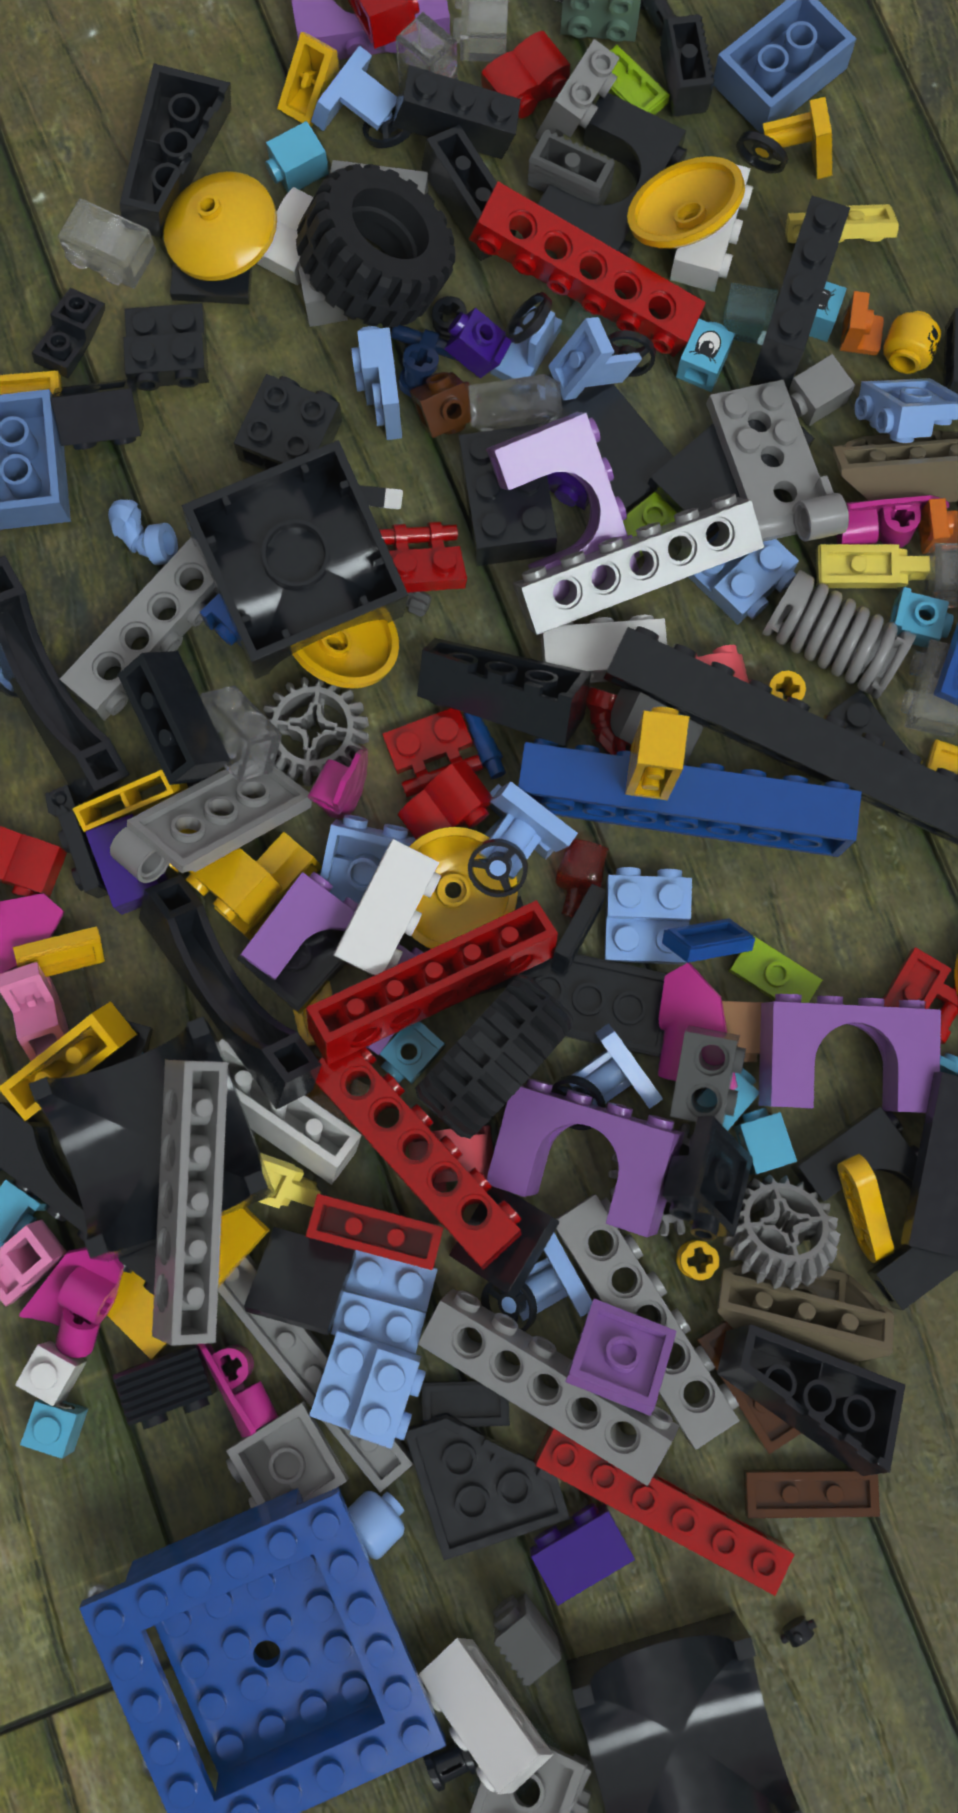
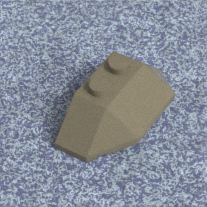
M932 431L931 437L914 438V441L911 443L893 441L890 439L889 434L862 436L848 441L845 445L833 447V456L841 476L869 501L927 495L945 498L947 502H956L958 500V432Z
M743 1263L734 1268H727L722 1272L717 1312L733 1329L752 1324L849 1363L890 1356L893 1352L894 1313L885 1305L881 1306L875 1297L849 1274L828 1269L820 1278L816 1277L812 1284L805 1286L803 1283H800L797 1288L791 1291L784 1281L781 1287L775 1290L770 1279L765 1278L763 1282L757 1284V1274L750 1270L742 1274L741 1267Z

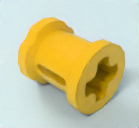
M789 670L781 671L772 678L769 687L773 689L771 694L783 699V693L778 691L779 688L785 689L786 696L800 701L805 696V681L796 672Z
M690 1240L679 1247L676 1253V1264L683 1275L694 1280H706L711 1278L714 1271L718 1269L719 1255L717 1250L707 1242ZM695 1248L698 1249L699 1253L707 1255V1262L701 1263V1271L698 1272L695 1266L688 1265L687 1258L694 1256Z

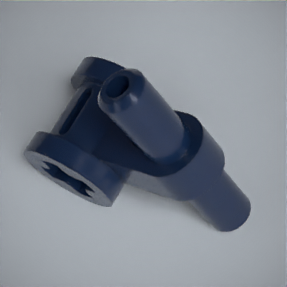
M399 324L398 327L392 328L391 338L410 346L405 349L402 362L404 369L400 373L398 384L400 390L405 395L411 397L409 390L426 384V380L437 370L439 363L438 355L455 361L458 360L444 350L448 341L441 339V334L428 329L421 332Z

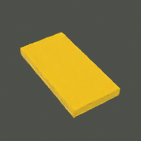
M247 1207L221 1216L218 1288L270 1231ZM123 1271L117 1296L107 1316L153 1360L168 1345L152 1337L154 1295L144 1288L145 1280L134 1272L127 1273Z

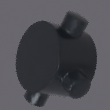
M799 1616L789 1621L782 1629L784 1634L780 1635L782 1643L786 1644L789 1642L792 1647H798L808 1642L815 1634L813 1629L817 1627L814 1619L807 1621L805 1616Z

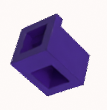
M474 308L468 314L459 313L448 328L451 337L444 350L481 379L501 364L512 342L506 337V333L477 308Z

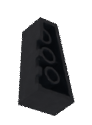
M153 63L120 200L123 229L162 237L165 220L172 204L178 195L192 183L231 112L230 82Z
M434 638L422 650L417 696L429 700L434 705L447 706L565 746L584 719L591 672Z
M752 1324L726 1331L717 1371L719 1376L860 1475L868 1476L890 1473L905 1384Z

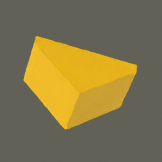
M301 32L277 109L301 123L307 121L310 127L313 126L311 119L316 103L340 72L337 50L308 33Z

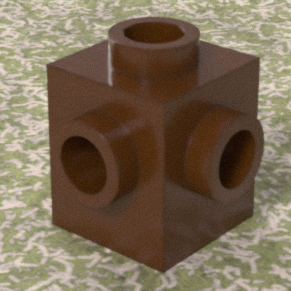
M453 372L436 373L426 380V384L409 390L421 426L432 438L442 434L449 435L460 432L466 427L467 423L476 420L472 405L476 404L473 389L468 381L463 382Z

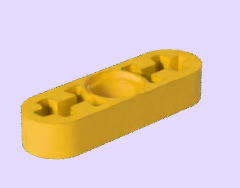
M856 1154L838 1163L837 1168L857 1242L865 1256L872 1263H876L894 1253V1246L876 1176L867 1160L862 1155Z

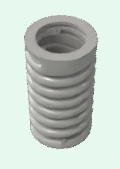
M799 570L768 621L762 635L769 636L774 631L777 632L776 641L780 645H785L793 637L790 645L792 652L798 654L805 649L804 657L808 661L815 660L820 654L818 666L822 669L828 668L834 661L831 673L836 677L841 676L848 668L845 675V681L848 684L856 683L868 666L860 678L857 688L870 694L877 700L895 675L911 648L916 635L910 631H903L897 636L898 627L896 623L888 622L883 625L884 619L880 614H874L869 618L870 610L865 606H861L855 611V600L848 598L842 602V594L839 591H833L827 597L829 587L825 583L818 584L813 590L814 578Z

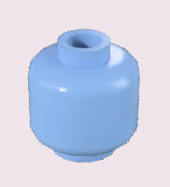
M365 1491L348 1508L367 1555L371 1559H380L404 1534V1523L399 1517L404 1512V1509L387 1491L382 1496L373 1491Z

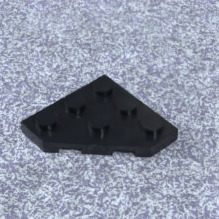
M448 1415L408 1427L405 1436L444 1561L570 1519L557 1477L535 1466L534 1460Z

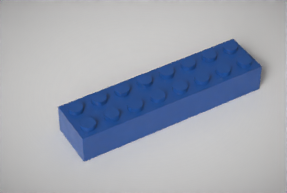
M535 739L534 743L525 742L518 787L555 816L839 857L856 841L862 791L850 790V785L843 782L831 781L826 782L823 786L809 784L808 779L801 776L788 775L784 776L782 780L768 778L766 773L760 770L745 769L740 774L727 772L725 767L719 764L703 763L700 764V767L683 765V770L668 800L625 795L631 751H618L616 755L600 753L599 748L590 745H577L575 749L558 747L559 744L545 739Z

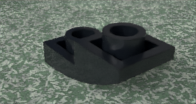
M70 287L50 314L52 326L32 351L34 363L51 371L58 370L60 375L69 378L83 357L105 311V303Z

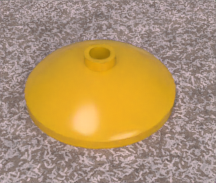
M713 156L688 159L664 169L647 181L630 203L627 220L633 236L642 244L661 249L686 247L708 238L720 230L733 217L740 206L745 193V182L742 173L732 161Z
M218 172L207 175L185 188L172 204L164 224L165 247L176 266L193 278L205 281H220L238 276L254 266L269 249L277 228L276 207L267 189L258 180L249 175L239 172Z
M374 620L329 635L292 655L304 669L328 684L343 688H363L379 682L392 669L399 653V637L393 621L388 623L387 620Z
M448 827L429 832L409 846L438 861L439 864L435 872L441 875L431 897L428 898L423 895L416 908V911L422 913L411 936L422 945L433 949L515 910L518 891L506 897L488 896L480 892L469 878L468 862L470 856L479 844L489 840L488 836L468 828ZM478 853L474 859H484V858L481 857V856L479 855V853ZM473 867L475 876L484 886L494 890H504L500 880L489 877L485 869ZM516 876L514 879L509 878L511 887L517 884ZM450 882H456L460 886L461 891L456 898H450L445 893V887Z

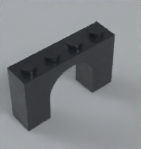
M607 93L605 98L600 96L595 104L598 109L585 128L583 145L623 164L633 175L637 187L627 198L610 205H595L549 184L538 205L630 258L634 248V243H632L634 236L627 220L630 203L640 188L652 177L664 169L684 161L687 154V149L683 148L686 130Z
M811 196L750 381L751 385L755 386L784 380L787 391L789 390L803 355L850 207Z
M876 1107L868 1110L792 1165L791 1168L801 1182L804 1180V1186L809 1193H817L818 1202H825L842 1189L837 1165L856 1154L862 1155L872 1170L885 1171L898 1177L911 1191L919 1148L915 1145L911 1147L900 1134L903 1131V1127L891 1111L884 1112L881 1107ZM903 1245L892 1255L870 1269L867 1274L890 1306L903 1311L958 1270V1258Z

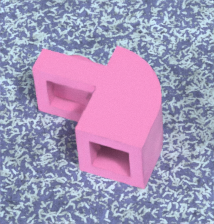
M37 962L0 974V993L13 1013L17 1040L30 1061H32L69 1032L58 993L50 976L45 977Z
M43 1220L26 1225L0 1247V1300L5 1307L14 1303L44 1276L51 1274L67 1253Z

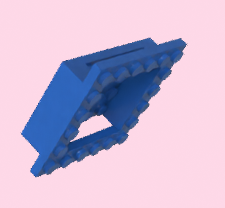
M339 1487L305 1502L299 1489L296 1488L132 1561L125 1582L83 1600L79 1607L167 1813H300L446 1746L442 1728ZM154 1625L218 1772L216 1791L213 1788L146 1632V1629ZM266 1640L272 1641L278 1645L280 1652L273 1659H261L255 1652V1647L258 1643Z

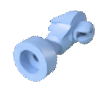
M120 499L114 501L108 512L114 536L122 539L132 553L138 551L139 555L148 557L154 565L167 564L178 552L177 537L171 525L168 523L151 524L147 526L144 532L141 524V509L137 507L138 503L133 500Z

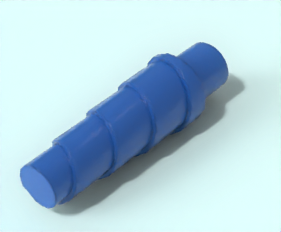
M464 712L463 714L469 725L468 728L473 737V743L477 749L482 766H486L491 779L503 776L506 773L501 762L503 755L491 736L488 727L482 718Z

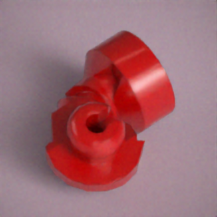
M589 687L586 705L590 710L591 724L595 726V729L590 730L595 735V740L606 751V754L616 755L618 751H631V744L616 737L611 730V713L617 695Z

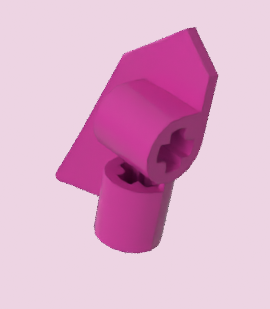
M927 495L846 503L849 524L845 533L836 535L837 544H877L879 537V540L884 545L904 547L910 542L920 523L923 507L929 499H940V497ZM946 501V507L948 509L949 502Z
M362 746L363 749L356 752L350 767L331 759L326 761L307 797L322 807L324 813L329 817L341 819L344 815H351L355 810L367 775V748Z
M44 893L0 902V974L18 967L13 947L51 938L65 911Z
M686 963L665 975L661 998L659 1026L664 1030L658 1076L673 1081L677 1079L684 1034L689 1025L727 1033L721 996L691 963ZM707 1045L702 1048V1057L708 1064L720 1065L725 1061V1054L720 1047ZM733 1073L730 1089L735 1090L738 1086L735 1073Z
M86 1247L68 1251L19 1313V1316L58 1325L57 1349L63 1355L71 1358L86 1357L92 1353L101 1322L107 1316L115 1301L124 1265L119 1261V1258L109 1262L90 1259Z
M211 1343L198 1344L243 1438L253 1435L258 1428L278 1417L261 1381L247 1388L243 1383L250 1377L254 1368L253 1356L247 1348L242 1345L233 1344L214 1352ZM226 1355H230L231 1361L236 1357L240 1360L242 1366L236 1370L238 1377H234L233 1372L228 1375L224 1372L222 1366L228 1362Z

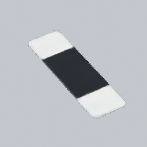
M359 485L368 506L389 509L401 508L402 490Z

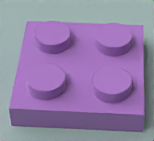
M593 1299L565 1382L650 1416L657 1402L677 1331L600 1300Z

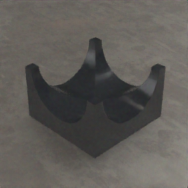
M339 440L181 505L189 534L194 545L200 551L219 591L255 680L270 674V671L288 656L329 635L369 621L387 620L389 623L404 615L408 593Z
M204 1016L187 1022L186 1028L168 1042L132 1059L82 1075L66 1078L45 1077L29 1083L33 1098L42 1108L52 1125L72 1172L85 1215L87 1239L84 1243L90 1259L109 1262L152 1245L157 1241L165 1060L226 1062L216 1034ZM229 1069L221 1216L276 1195Z
M735 1611L566 1661L573 1696L585 1731L606 1813H802L784 1769L768 1719L754 1664L756 1652L752 1638Z

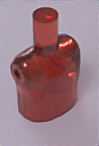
M574 838L569 847L565 848L564 856L560 862L555 879L556 885L567 891L562 915L573 918L582 902L583 895H586L591 884L601 887L604 865L609 851L607 847Z

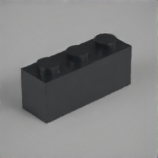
M409 65L397 93L392 127L432 137L460 124L477 152L503 159L516 135L521 99Z
M459 124L426 139L421 169L423 172H428V181L479 261H482L493 255H488L481 251L476 243L469 240V237L497 182ZM510 229L512 235L516 236L517 231Z
M178 651L141 653L118 674L169 785L203 781L230 761L227 751Z

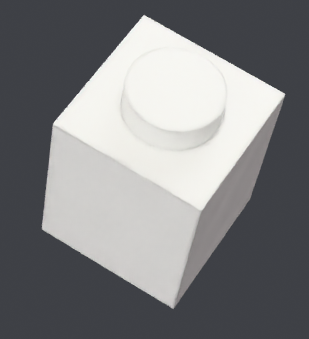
M47 1341L37 1345L15 1385L49 1405L55 1406L67 1399L87 1361L82 1358L65 1356L57 1349L56 1343Z

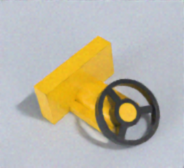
M826 97L809 100L810 112L763 123L764 134L754 131L742 133L736 144L738 153L751 166L767 173L776 174L782 172L788 163V155L784 148L811 141L817 179L832 176V130ZM743 141H752L753 154L746 149ZM759 158L764 160H771L773 158L781 161V164H769L761 161Z

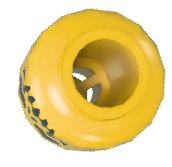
M923 311L906 312L897 316L891 324L883 349V353L890 366L904 374H912L927 368L933 361L941 339V329L938 323Z

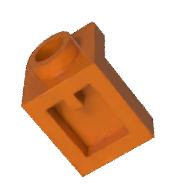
M853 292L844 314L840 351L878 355L881 349L884 318L874 315V310L868 309L870 293Z
M945 498L929 499L921 510V520L918 525L922 554L958 551V511H947Z

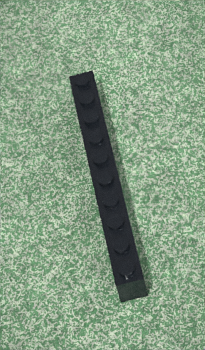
M637 626L635 630L630 627L626 629L603 677L604 680L621 688L642 692L665 706L676 709L680 714L689 716V719L824 783L835 781L849 784L850 790L862 791V801L958 845V775L943 768H937L934 771L921 765L923 759L911 752L900 750L899 753L893 752L884 747L886 742L881 738L865 732L859 736L847 730L848 724L839 718L831 715H825L824 718L808 712L810 706L803 701L792 697H787L785 701L771 694L773 689L760 681L750 679L748 683L734 677L735 671L724 664L712 662L711 665H708L696 659L697 653L688 647L674 644L672 648L658 641L659 635L647 628Z

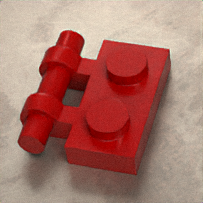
M438 521L428 522L427 526L406 528L405 524H393L392 529H379L385 544L393 545L394 551H389L407 593L464 589L466 587L467 575L461 547H444L443 542L456 541L458 539L456 524L442 525ZM428 542L429 548L409 549L408 544Z
M450 708L382 734L396 773L400 774L413 769L415 774L414 778L401 782L406 797L420 793L440 772L453 763L466 761L474 772L483 769L478 754L462 759L459 751L473 746L472 739L459 710ZM445 756L447 757L449 765L431 772L427 771L425 764Z
M914 947L909 952L883 996L884 1007H899V1000L925 1001V1009H929L935 997L940 999L944 1003L941 1008L940 1044H945L951 1034L948 1029L958 1014L956 987L954 985L951 988L944 983L951 968Z

